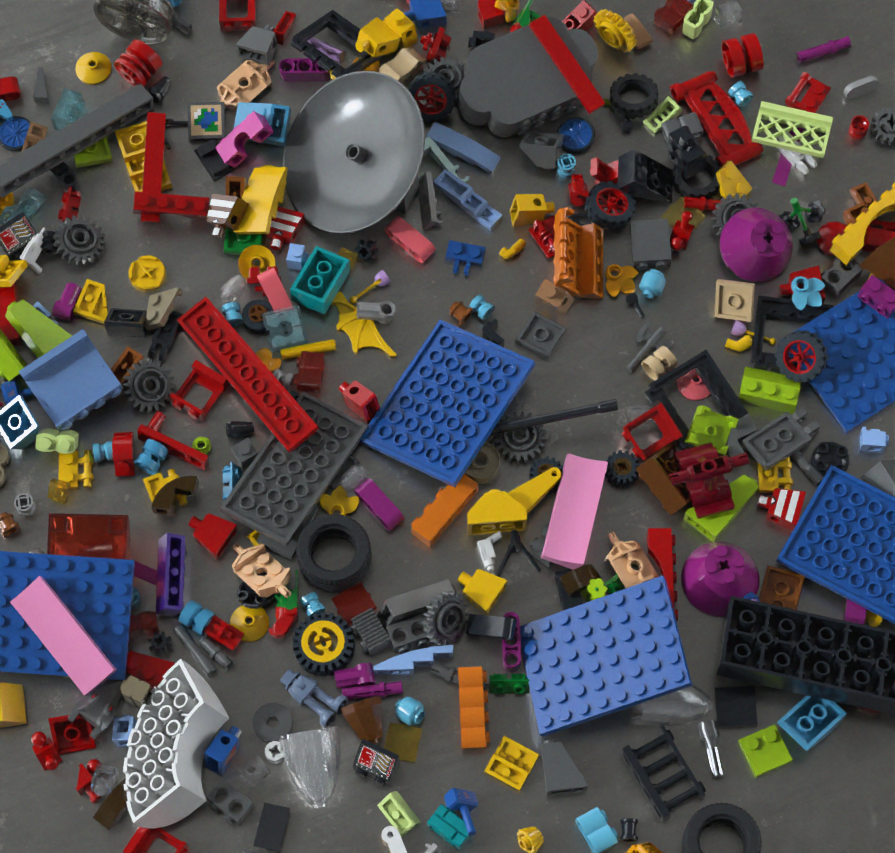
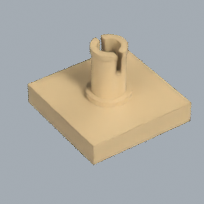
M718 279L716 281L714 317L751 322L753 320L755 284Z

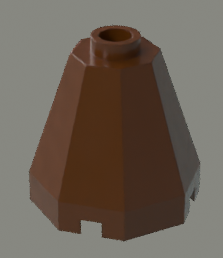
M380 695L341 708L343 717L361 741L365 739L373 744L380 742L379 738L383 737L382 701Z

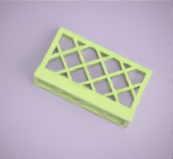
M761 101L751 142L824 158L833 117ZM761 119L771 121V123L764 125ZM779 124H786L789 127L782 129ZM773 126H775V128L778 130V132L772 134L768 130ZM797 128H803L807 131L800 133ZM793 130L797 136L789 138L786 133ZM764 131L767 137H758L757 134ZM815 132L825 133V135L818 137ZM782 135L786 141H777L776 137ZM811 135L815 140L807 142L804 137ZM800 139L804 145L797 146L794 144V141ZM818 143L822 151L814 150L812 146Z

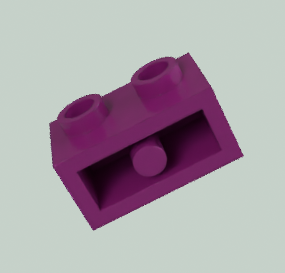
M871 275L860 289L857 297L888 319L895 310V291Z

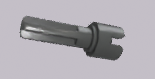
M717 720L698 723L697 728L700 740L705 742L712 776L714 778L724 776V770L717 739L720 736Z

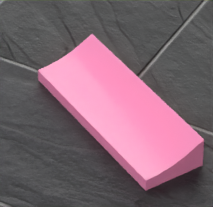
M568 453L541 556L542 559L573 570L584 565L608 462L587 459Z
M39 576L24 591L10 601L84 696L117 671L43 577Z

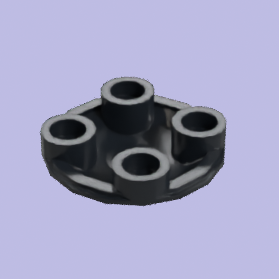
M835 442L819 443L811 456L812 465L823 476H825L831 465L844 472L847 471L849 466L848 449Z
M242 582L237 589L236 595L238 602L242 606L257 609L270 603L275 593L269 597H260L251 587Z

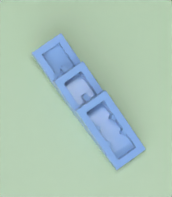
M436 122L433 123L425 138L429 136L437 146L453 157L459 156L472 166L476 164L490 174L501 158L472 139Z
M446 169L433 181L448 198L490 231L503 219V215L490 207L488 201L476 194L471 186Z
M453 645L433 646L392 657L373 666L374 676L413 675L414 667L433 666V659L453 658Z

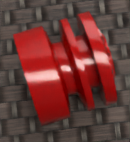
M133 40L126 48V53H122L119 57L120 59L114 62V67L128 83L133 86L141 84L144 87L151 79V75H154L160 69L163 62L149 45L140 40Z

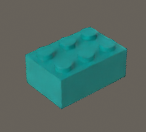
M316 246L290 288L291 301L325 315L350 273L349 259Z

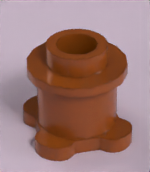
M462 301L454 302L449 308V315L451 317L454 316L459 321L458 325L460 326L473 315V309L471 307L469 309L466 308Z
M4 512L0 514V529L3 538H7L20 530L18 522L15 523L12 513Z

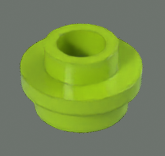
M198 437L193 441L192 448L208 454L211 450V442L206 437ZM200 443L205 444L203 448L198 447Z

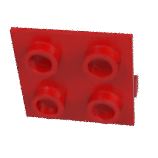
M555 215L544 221L536 220L533 223L534 227L528 229L548 259L555 255Z

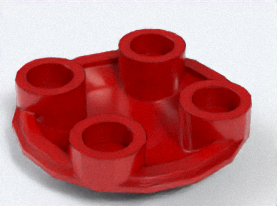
M837 221L828 222L819 228L818 232L821 237L817 239V244L825 255H834L830 251L833 246L832 241L838 234L842 236L845 233L844 230L847 227L845 224Z

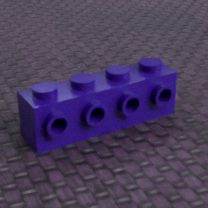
M166 533L158 539L155 610L157 615L174 617L183 610L186 550L184 535Z

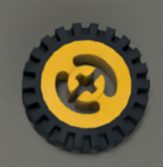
M321 612V615L314 613L311 618L307 616L305 622L301 621L299 623V628L295 629V636L293 635L292 646L298 663L302 665L303 669H308L309 673L313 674L315 672L318 676H322V673L329 676L331 672L337 671L340 668L343 670L346 667L345 664H349L351 661L350 657L353 656L355 648L353 633L348 623L343 621L339 615L336 617L334 613L326 615V612ZM327 633L333 634L338 640L334 651H332L333 643L331 637ZM313 637H315L314 643L317 652L321 655H317L310 650V642ZM325 641L326 646L323 647L321 642Z

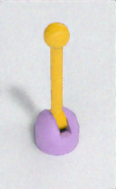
M381 270L376 274L373 284L356 296H351L349 301L356 303L359 297L376 285L380 287L388 285L391 282L389 277Z
M735 321L731 334L741 336L746 333L754 336V332L746 330L743 322ZM764 336L763 340L769 342L770 345L776 344L775 338Z

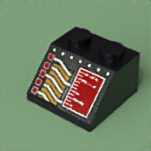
M21 212L0 226V251L3 255H7L10 261L21 260L20 256L26 245L37 234L24 212Z
M362 739L353 763L355 773L363 778L368 776L374 779L373 782L382 787L387 785L390 787L400 767L399 755Z

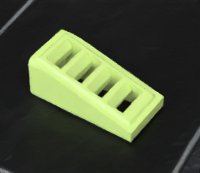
M668 96L642 122L654 134H657L661 130L662 123L677 118L683 111ZM669 106L673 109L672 112L667 109ZM663 111L668 114L667 117L662 114ZM659 115L663 120L660 122L656 116ZM654 120L658 125L655 127L650 121Z

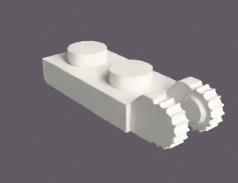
M789 132L786 133L789 138L793 137ZM782 135L776 137L777 141H786ZM797 140L794 141L795 145L801 146ZM776 147L804 175L809 170L802 162L803 160L811 168L817 166L816 160L811 155Z

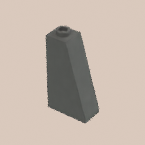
M449 579L388 598L384 601L377 617L387 632L386 626L428 612L426 606L432 605L430 599L436 600L437 593L442 594V591L448 592V590L457 593L456 588Z

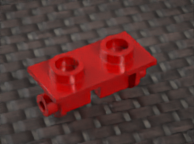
M69 187L67 192L62 194L61 203H63V208H60L58 213L60 222H64L66 217L71 220L73 215L76 218L78 216V211L72 210V208L79 209L81 195L79 191L71 192L72 187Z

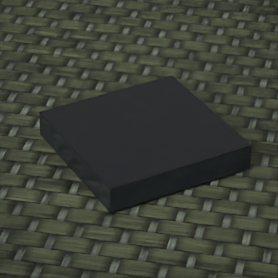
M755 686L714 688L718 728L757 727Z

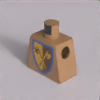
M544 279L535 295L537 300L564 315L567 314L575 300L566 290L556 287L555 284Z

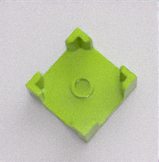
M704 405L697 406L685 442L693 446L712 443L713 447H716L719 456L726 455L728 446L725 445L731 428L736 427L738 419L714 412L711 408Z

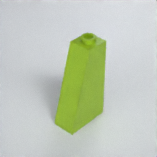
M24 299L18 303L15 301L7 307L8 310L5 317L37 358H40L72 337V335Z
M744 474L729 483L735 509L698 519L694 508L691 507L685 512L684 520L712 542H715L758 493L759 485L754 478L747 477Z

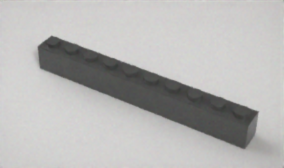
M138 84L135 87H131L125 93L114 97L106 104L100 105L94 111L86 113L75 122L69 123L63 129L55 131L51 136L40 140L32 147L24 149L20 154L9 158L0 165V196H6L154 109L153 97L141 84Z

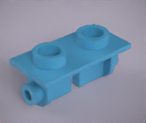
M230 462V465L224 466L222 470L223 484H229V486L223 487L224 501L243 476L241 467L233 462Z

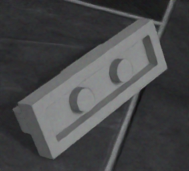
M427 171L418 178L422 228L425 230H429L433 225L438 227L443 223L442 220L437 219V217L442 215V212L436 211L437 199L435 193L439 190L438 187L433 186V181L436 178H432V172Z

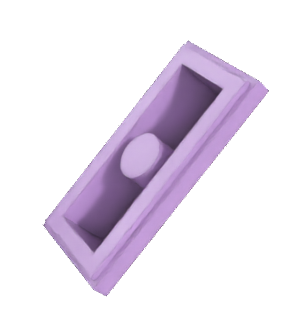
M317 38L308 40L312 46L338 62H342L346 55V51Z

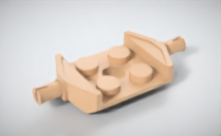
M272 59L270 65H263L253 60H246L217 86V91L221 99L220 101L225 103V109L237 111L238 102L250 103L268 86L271 88L272 81L268 70L276 62ZM241 81L249 82L247 86L239 85Z
M614 531L607 535L613 544V549L604 561H610L625 588L659 577L638 542L619 541ZM632 563L639 567L638 571L631 567Z
M239 543L233 545L232 549L239 554L232 564L233 572L260 597H269L279 592L285 598L291 595V591L285 587L291 578L290 568L285 569L266 551L265 545L261 544L244 549ZM260 573H267L265 576H258Z

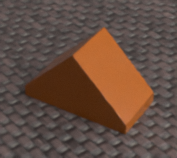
M226 176V195L242 199L246 188L245 177Z
M127 346L111 368V371L121 385L128 383L123 378L124 376H130L127 369L134 370L132 364L136 363L140 366L139 361L144 358L143 355Z

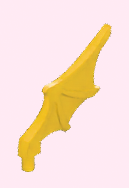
M338 292L332 301V305H336L339 313L336 329L337 331L343 330L349 335L355 354L361 348L375 347L385 351L390 357H397V354L387 345L377 331L374 321L357 319V307L350 304L342 292Z

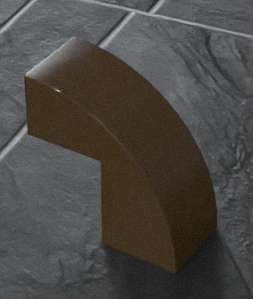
M179 477L164 485L152 502L151 508L153 513L173 516L177 494L191 497L197 496L198 477Z
M587 564L560 577V582L571 598L585 590L590 584L591 579L602 578L593 564Z
M126 778L111 791L93 817L108 830L120 822L127 809V792L124 791Z

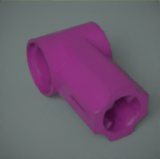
M72 282L67 283L60 300H57L53 306L52 316L71 322L75 316L73 310L81 294L82 287Z
M361 663L356 665L355 668L334 671L337 689L375 684L372 663Z

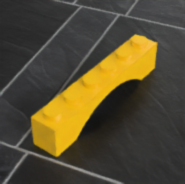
M895 183L892 185L893 189L890 191L887 189L880 196L881 200L879 202L875 200L868 207L869 211L867 213L862 212L856 218L857 222L855 224L850 223L845 228V233L842 236L838 234L833 239V246L830 251L845 265L850 263L863 248L867 226L877 217L887 212L895 211Z

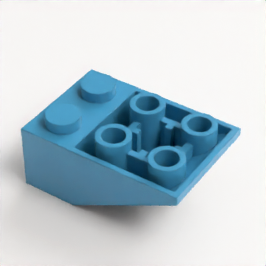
M238 102L234 128L255 111L266 118L274 131L262 143L285 147L292 115L290 106Z

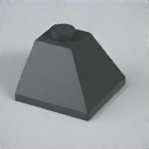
M528 131L520 143V148L537 167L550 170L557 166L564 134Z

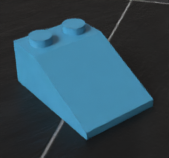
M807 695L784 715L777 724L808 751L833 732L842 723L847 713L834 701Z

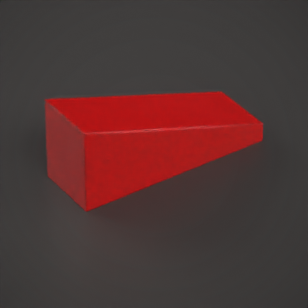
M285 11L273 32L276 34L277 44H284L296 18L295 13Z

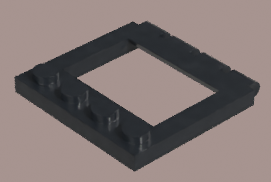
M331 10L294 35L291 42L292 47L299 52H303L306 57L313 62H317L326 71H332L331 74L336 78L352 72L363 71L384 56L372 57L368 52L363 51L366 55L345 69L308 43L309 39L328 27L353 46L356 45L361 29L334 10Z
M759 295L751 361L755 362L754 368L768 369V364H772L771 370H781L776 365L777 358H775L774 353L762 352L766 317L810 322L833 308L834 305L822 304L820 307H811L806 304L803 310H799L790 299Z
M707 350L702 351L648 385L650 389L644 392L651 404L656 401L661 402L683 435L676 440L681 450L695 446L685 442L689 427L663 388L691 370H696L725 416H732L739 420L748 414Z

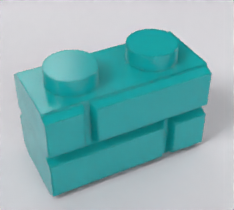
M440 804L427 821V826L456 849L460 850L471 836L468 835L463 818L456 815L457 811Z

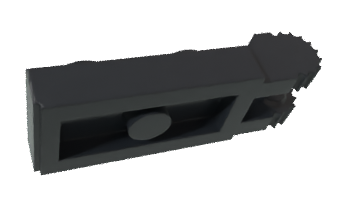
M172 311L164 327L156 329L151 340L152 344L148 351V357H154L158 345L162 347L158 359L162 362L165 360L168 349L171 348L180 327L177 319L183 315L182 313Z

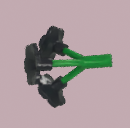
M792 198L790 202L794 211L792 213L784 211L779 217L786 223L790 232H794L800 226L799 216L805 235L799 239L800 245L812 243L820 238L821 235L819 232L811 233L810 228L805 223L802 211L805 212L809 222H821L822 216L826 212L823 203L819 200L815 202L810 201L808 208L800 206L797 198Z

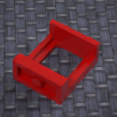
M219 0L220 30L227 32L233 30L248 31L251 27H256V0H248V16L244 18H228L227 0Z
M195 360L191 365L192 372L177 393H171L170 398L175 408L187 411L188 415L193 419L197 420L199 418L204 421L228 388L229 383L223 375ZM194 384H199L212 392V396L202 410L184 400Z
M661 402L622 427L624 431L621 433L627 442L631 441L634 445L632 451L637 458L641 457L643 461L673 440L683 436ZM653 419L663 433V437L647 448L640 449L631 435V431L645 421Z
M139 826L123 850V853H146L157 838L176 848L175 853H188V845L161 828H143Z

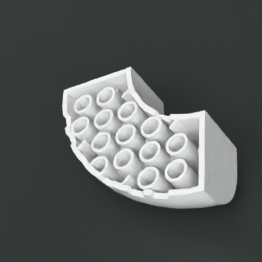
M182 659L163 675L164 679L158 687L154 686L151 690L152 695L147 703H143L137 715L139 719L135 728L131 729L127 746L129 749L127 757L124 758L123 773L126 774L124 791L127 792L128 801L126 803L133 823L143 828H160L176 823L207 801L201 781L204 753L216 732L229 720L224 707L212 688L193 667Z

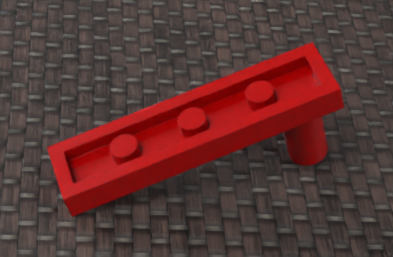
M157 411L147 426L140 424L137 429L139 440L146 442L147 439L157 441L169 450L168 454L204 471L209 465L208 455L158 432L166 419L164 413Z

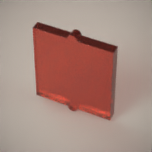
M361 582L331 598L337 608V613L348 624L352 623V618L370 608H373V610L377 609L371 599V593L366 591Z

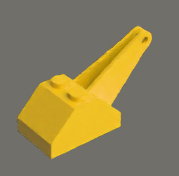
M552 467L508 493L499 489H493L484 493L467 513L468 536L493 534L498 531L500 533L510 532L511 530L526 531L527 514L559 482L561 471L556 467Z

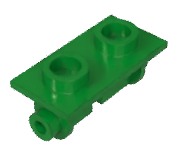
M493 673V675H489V693H529L528 682L530 679L527 678L525 673L511 674V679H507V674Z

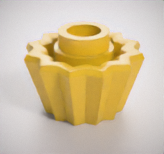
M533 826L519 829L517 839L520 847L528 853H536L544 842L542 833Z

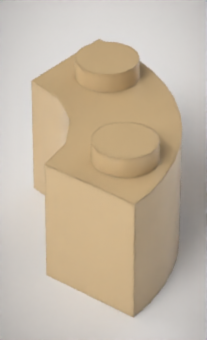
M412 47L402 48L398 51L396 57L390 62L383 64L378 72L391 76L405 85L404 81L409 76L414 77L427 60Z

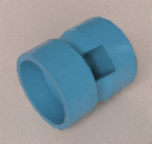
M147 439L142 447L143 453L138 454L134 464L142 471L155 475L161 466L160 462L164 461L169 450L159 442Z
M191 600L182 610L179 622L187 627L193 626V631L204 636V629L216 614L207 608L202 609L201 604Z

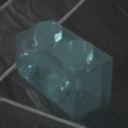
M64 88L51 117L55 130H61L69 123L78 120L85 106L81 93Z

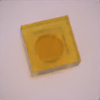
M341 247L337 255L349 259L351 272L358 259V254Z
M52 478L49 483L47 498L65 504L68 501L71 484Z

